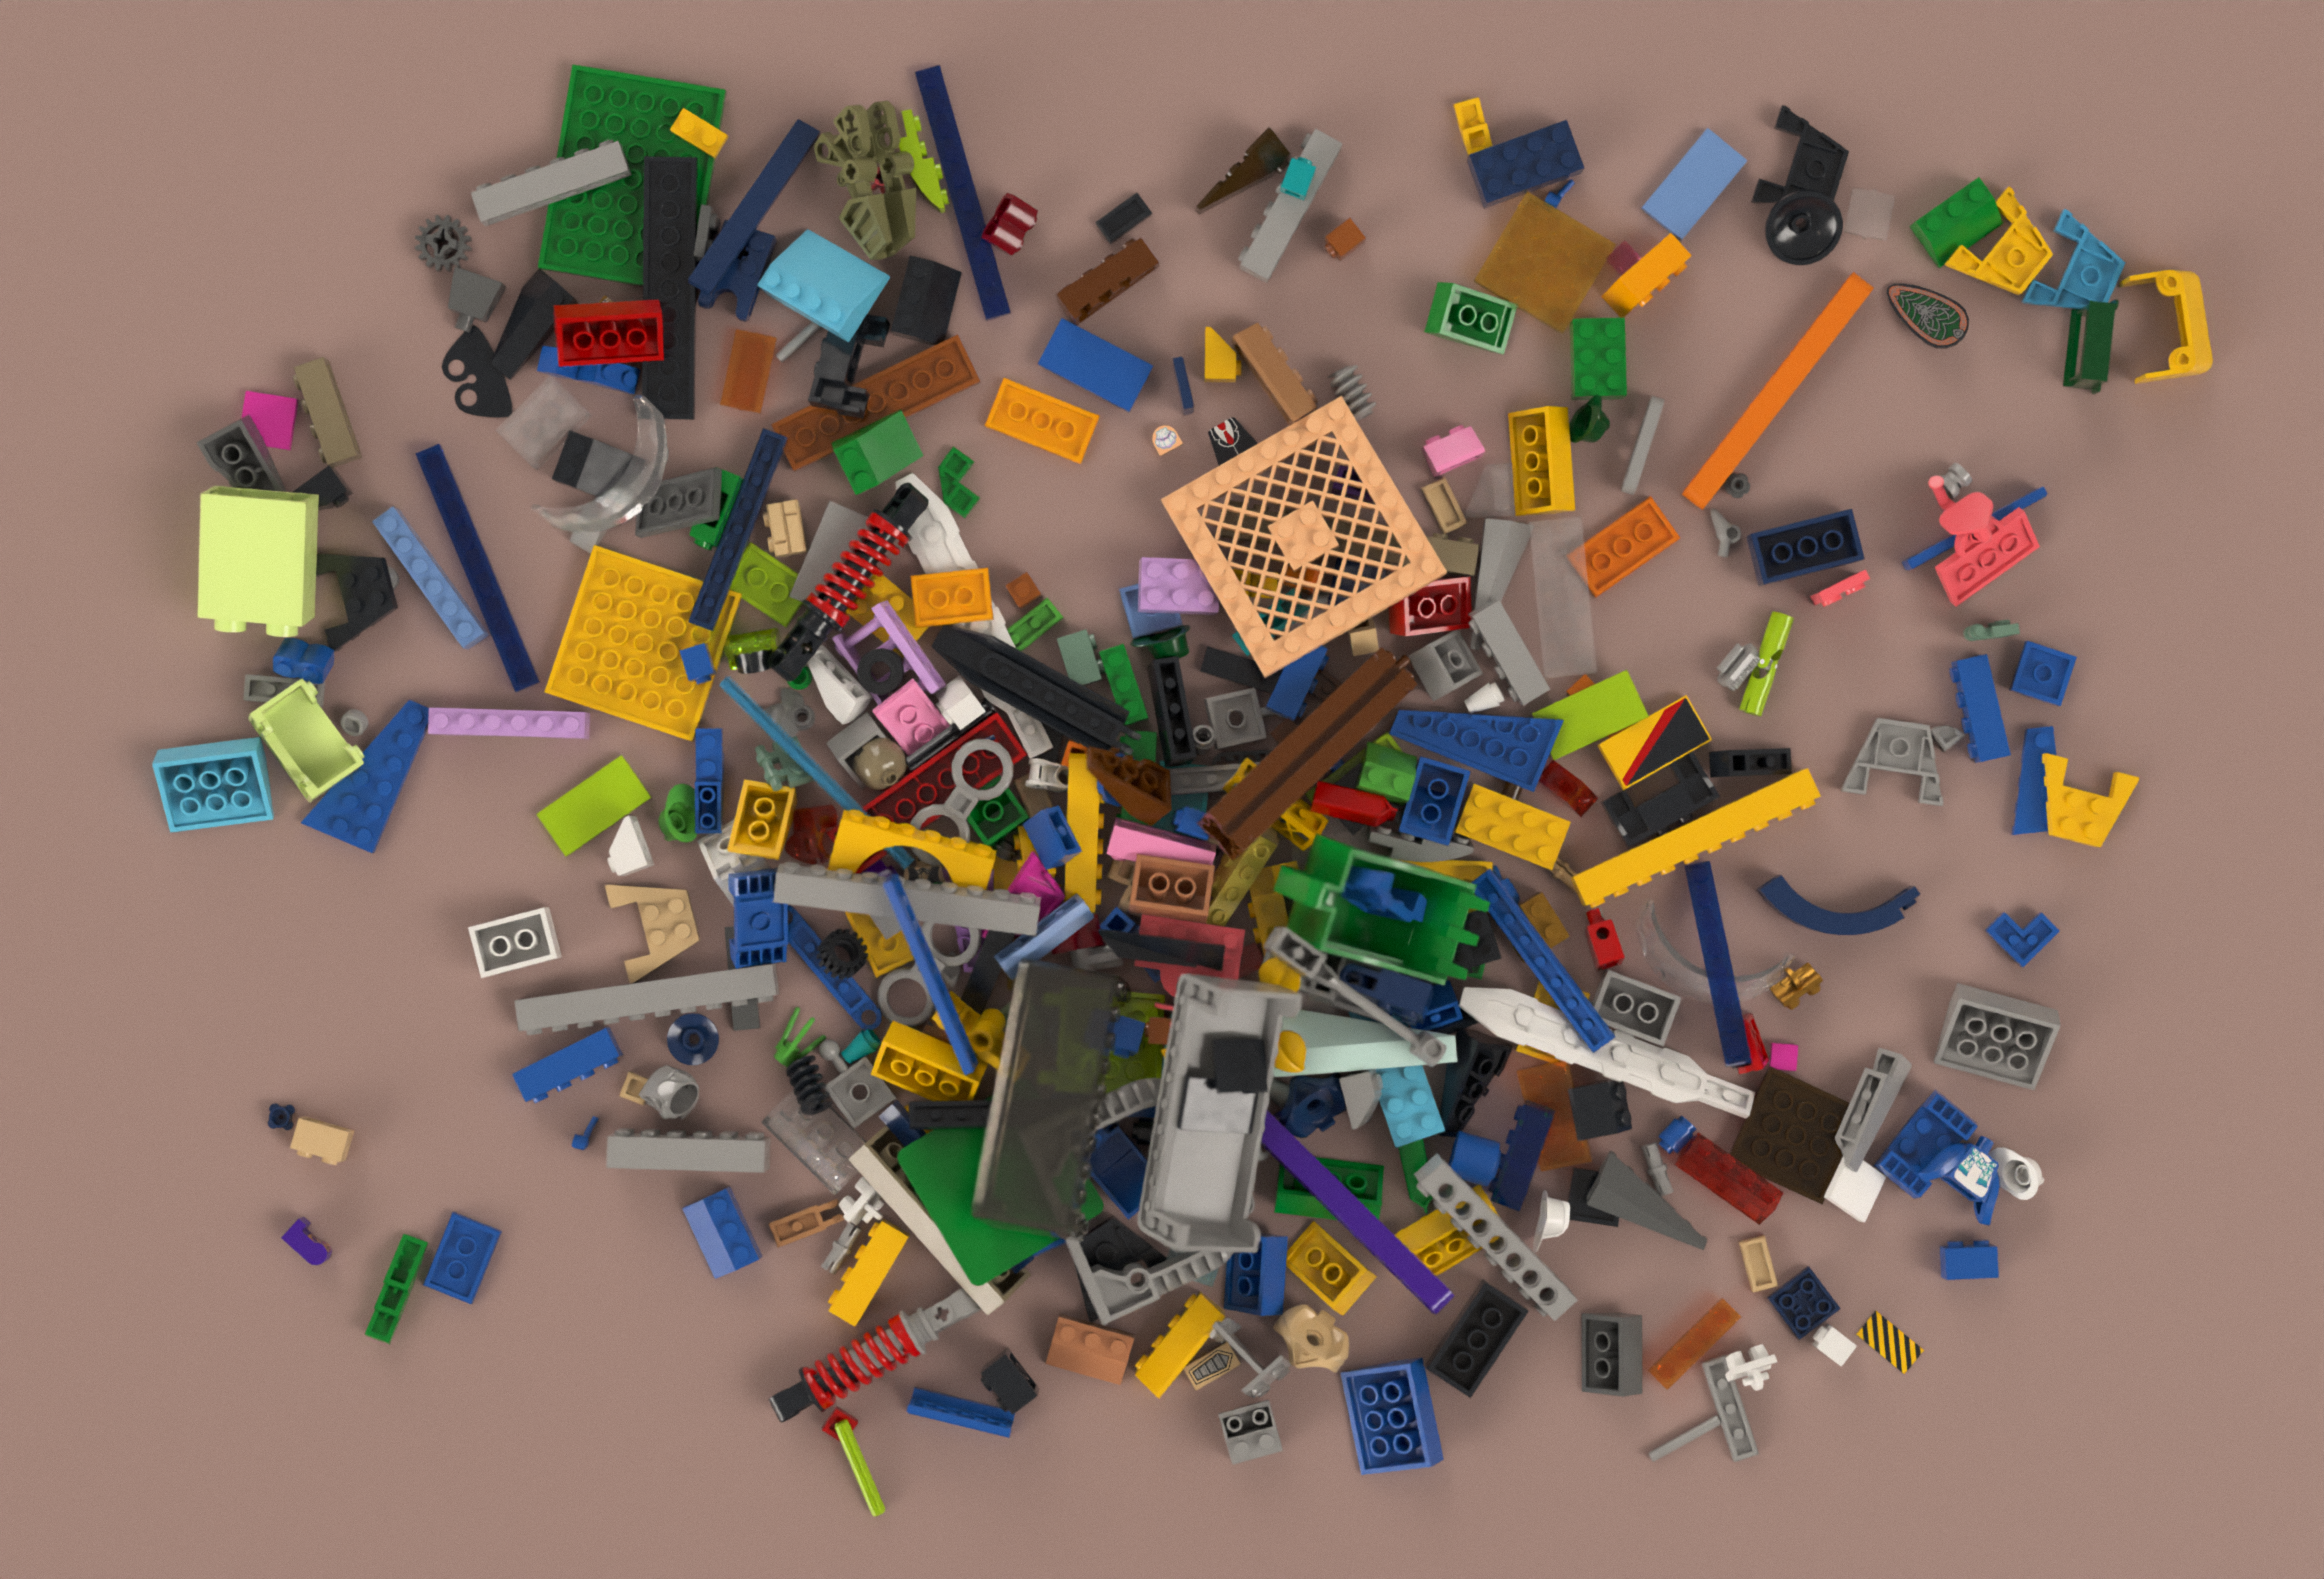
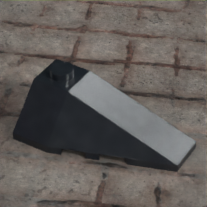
M538 269L522 287L490 363L511 380L555 331L554 305L578 304V301L541 269Z
M1458 1029L1455 1035L1458 1062L1447 1063L1440 1117L1445 1132L1438 1135L1456 1137L1458 1131H1463L1475 1113L1474 1105L1482 1095L1486 1097L1490 1091L1487 1086L1495 1075L1499 1077L1504 1070L1513 1048L1511 1044L1478 1031Z

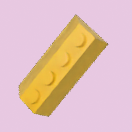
M1545 406L1508 413L1515 516L1575 511L1568 407Z
M1478 1184L1472 1189L1497 1214L1481 1185ZM1466 1201L1459 1202L1456 1205V1209L1462 1208ZM1438 1209L1395 1234L1435 1276L1483 1249L1482 1247L1477 1249L1468 1240L1467 1237L1470 1234L1465 1229L1460 1232L1450 1220L1453 1217L1448 1212L1442 1214ZM1482 1219L1475 1220L1472 1226L1479 1225ZM1499 1236L1492 1237L1489 1243L1498 1240Z
M1201 1291L1197 1296L1193 1293L1184 1303L1186 1309L1181 1316L1175 1314L1167 1325L1170 1328L1164 1336L1159 1334L1151 1344V1347L1154 1348L1148 1356L1143 1354L1134 1365L1137 1368L1135 1376L1157 1398L1162 1396L1210 1337L1209 1334L1213 1330L1212 1325L1215 1322L1223 1321L1225 1318V1311Z

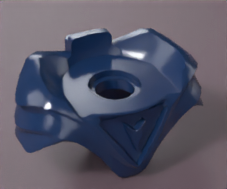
M1334 1072V1074L1325 1079L1311 1078L1304 1075L1294 1076L1289 1083V1094L1285 1107L1275 1113L1274 1117L1295 1137L1307 1138L1317 1128L1324 1132L1335 1124L1334 1116L1347 1110L1339 1080L1342 1077L1338 1072Z

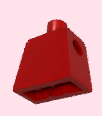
M1601 908L1586 912L1590 925L1586 927L1585 935L1596 972L1621 965L1625 956L1612 919L1605 921ZM1597 933L1605 934L1606 939L1598 938Z

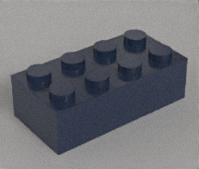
M1567 120L1469 154L1467 158V163L1484 209L1580 175L1584 170L1583 162Z
M1852 509L1746 536L1759 587L1860 562L1865 559Z

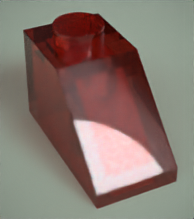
M1552 760L1542 771L1539 782L1578 816L1582 817L1598 800V797L1583 781L1555 760Z

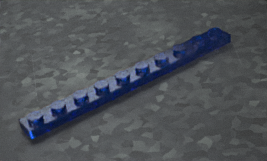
M940 65L916 71V78L986 321L1009 315L1011 312L992 245L981 238L986 225Z
M441 444L415 453L514 691L517 693L541 683Z

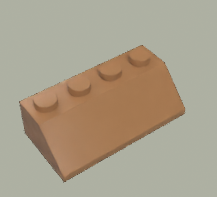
M1256 323L1234 335L1232 345L1290 426L1316 411L1317 406L1315 404L1318 400L1310 389L1306 391L1301 385L1303 378L1295 368L1291 370L1287 365L1288 357L1281 347L1276 349L1271 340L1274 337L1266 326L1261 327L1259 323Z

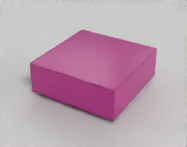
M1771 1043L1769 1066L1777 1070L1796 1071L1798 1045Z

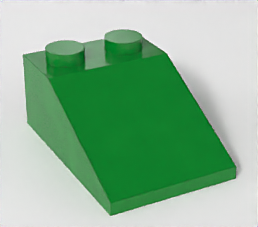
M1438 282L1424 332L1446 340L1504 355L1517 304L1455 283Z
M901 409L831 442L832 448L855 495L879 485L924 456Z

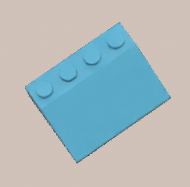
M807 229L770 264L757 286L771 298L849 343L887 284L890 276Z
M261 737L160 749L157 751L152 765L170 833L274 819L267 759Z

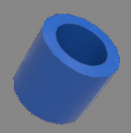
M1458 1131L1448 1165L1464 1181L1489 1186L1491 1180H1494L1501 1157L1500 1143L1495 1140Z

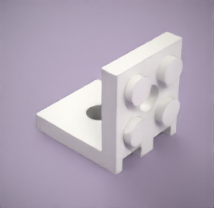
M734 820L722 826V833H710L697 842L714 880L734 906V897L728 890L729 874L770 869L771 866L764 857L728 852L725 849L729 844Z

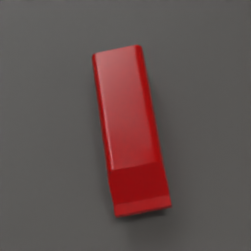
M1318 780L1310 812L1377 827L1388 820L1393 821L1397 809L1392 808L1387 799L1382 795Z

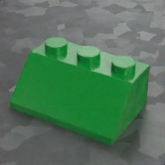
M1978 177L1916 220L1909 227L1937 267L1941 268L1960 245L1968 249L2001 226L2003 221L1994 197L1980 177Z

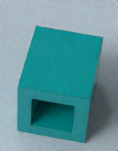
M1298 157V159L1292 158L1280 192L1304 201L1316 171V167L1312 165L1313 162L1303 157Z

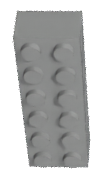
M619 1128L615 1130L614 1134L607 1136L606 1168L764 1173L770 1169L771 1137H764L763 1132H749V1134H746V1137L738 1136V1132L723 1131V1133H719V1136H712V1131H697L693 1135H686V1130H671L667 1134H660V1129H645L641 1133H634L632 1128Z

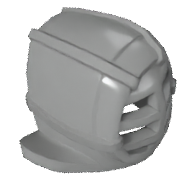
M665 1065L658 1068L650 1076L639 1096L646 1101V1104L657 1110L662 1118L676 1119L678 1117L683 1120L696 1106L699 1098V1086L694 1077L688 1072Z

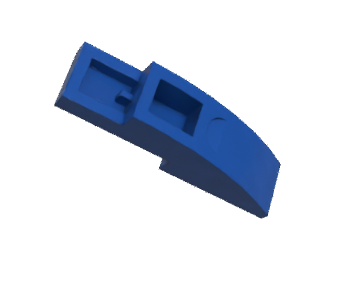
M696 728L695 833H722L724 803L723 728Z

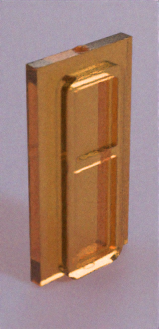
M736 329L720 402L721 406L761 414L777 337Z

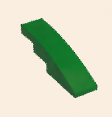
M403 1233L384 1278V1285L374 1306L375 1310L366 1329L365 1336L390 1345L412 1291L428 1242Z

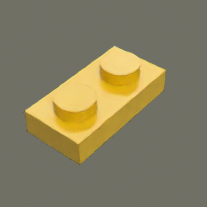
M684 108L670 129L672 133L714 159L728 139L727 134Z

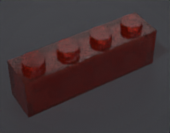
M1699 1132L1683 1147L1674 1164L1759 1225L1776 1210L1784 1193Z

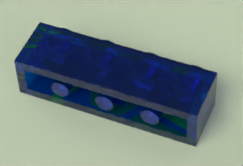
M1526 1100L1523 1106L1518 1105L1513 1120L1518 1122L1515 1130L1510 1129L1505 1144H1508L1509 1147L1506 1154L1501 1153L1498 1166L1501 1169L1499 1176L1491 1181L1488 1192L1492 1193L1490 1201L1520 1212L1556 1110L1530 1100Z

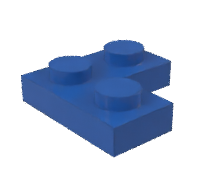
M2002 912L1985 929L1988 935L2020 967H2024L2060 932L2042 912H2039L2023 929L2005 912Z

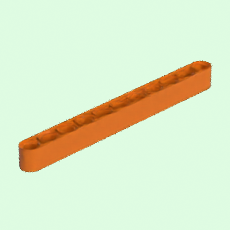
M1855 272L1847 278L1684 489L1682 495L1701 510L1704 509L1874 289L1873 286Z

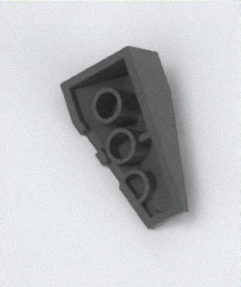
M250 415L196 442L209 466L222 474L232 487L287 492L263 437Z

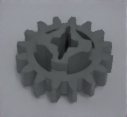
M436 215V222L426 219L428 226L426 228L419 226L422 235L415 236V239L420 242L419 245L415 246V250L423 252L419 255V259L421 261L427 260V267L431 268L435 264V270L441 272L443 266H445L446 270L451 272V265L454 264L460 268L461 264L459 261L461 259L468 260L465 251H472V248L467 245V242L472 241V237L464 235L468 232V228L466 226L460 227V220L455 219L452 223V218L449 215H446L444 220L439 215ZM439 228V230H438L437 232H435L434 234L430 235L434 230H436V229ZM452 229L458 233L460 241L452 237ZM446 239L449 242L448 245H443L441 248L438 245L439 242H444ZM427 246L434 249L435 258L430 255ZM454 252H457L453 257L448 259V256H450Z

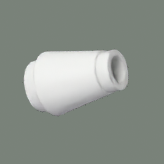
M1496 682L1492 684L1487 683L1468 699L1464 700L1470 714L1500 706V703L1505 701Z

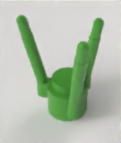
M799 1007L795 1008L781 1040L775 1047L777 1052L774 1054V1058L787 1068L794 1061L805 1057L826 1039L825 1035L820 1036L799 1053L800 1048L797 1045L815 1021V1018L811 1017L793 1042L787 1041L799 1014Z

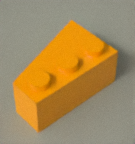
M1670 233L1625 272L1601 297L1620 318H1624L1636 306L1640 305L1643 307L1653 298L1651 293L1655 289L1660 292L1671 282L1668 278L1672 274L1677 277L1688 267L1685 262L1692 255Z

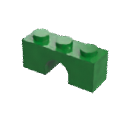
M1124 643L1099 651L1116 704L1130 711L1124 726L1147 720L1148 715Z

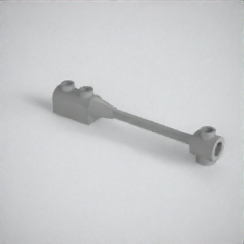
M1278 927L1270 934L1264 945V949L1306 979H1312L1327 987L1334 988L1412 1043L1409 1051L1430 1067L1435 1066L1441 1060L1446 1051L1445 1044L1425 1030L1417 1035L1342 982L1324 962L1327 958L1324 954L1286 927Z

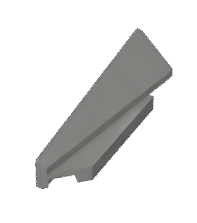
M1882 1048L1878 1049L1873 1070L1869 1068L1864 1069L1836 1134L1835 1140L1844 1156V1163L1854 1172L1858 1171L1911 1069L1912 1064L1901 1054Z

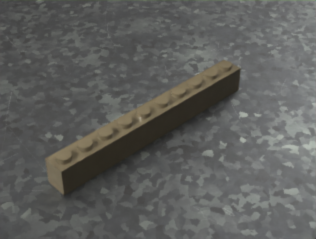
M1230 500L1229 506L1242 509L1243 502ZM1254 504L1253 508H1247V510L1260 513L1262 505ZM1266 506L1264 514L1278 517L1279 512L1269 511V507ZM1285 509L1283 517L1292 513L1294 510ZM1227 511L1224 523L1237 526L1240 514ZM1245 516L1242 528L1255 531L1258 519ZM1330 518V521L1325 520L1330 530H1332L1334 519ZM1263 520L1259 532L1271 535L1267 526L1273 522ZM1338 521L1336 533L1349 536L1352 524ZM1357 525L1354 537L1367 540L1370 528ZM1222 528L1220 537L1233 539L1235 531ZM1374 530L1372 542L1385 545L1388 533ZM1240 533L1238 540L1252 542L1253 536ZM1433 533L1432 537L1426 536L1446 569L1447 574L1470 577L1475 575L1479 544H1473L1474 539L1459 537L1458 541L1448 540V535ZM1392 534L1389 546L1401 549ZM1258 538L1256 543L1270 545L1271 541ZM1336 539L1339 547L1334 549V551L1344 553L1347 541ZM1352 543L1349 555L1362 558L1365 546ZM1370 547L1367 559L1381 561L1383 550ZM1387 552L1385 562L1399 566L1401 555ZM1405 557L1403 566L1410 563L1407 557Z

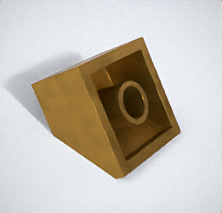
M1538 892L1518 905L1550 949L1570 937L1543 892ZM1510 942L1522 963H1525L1524 959L1521 957V955L1515 949L1513 944Z

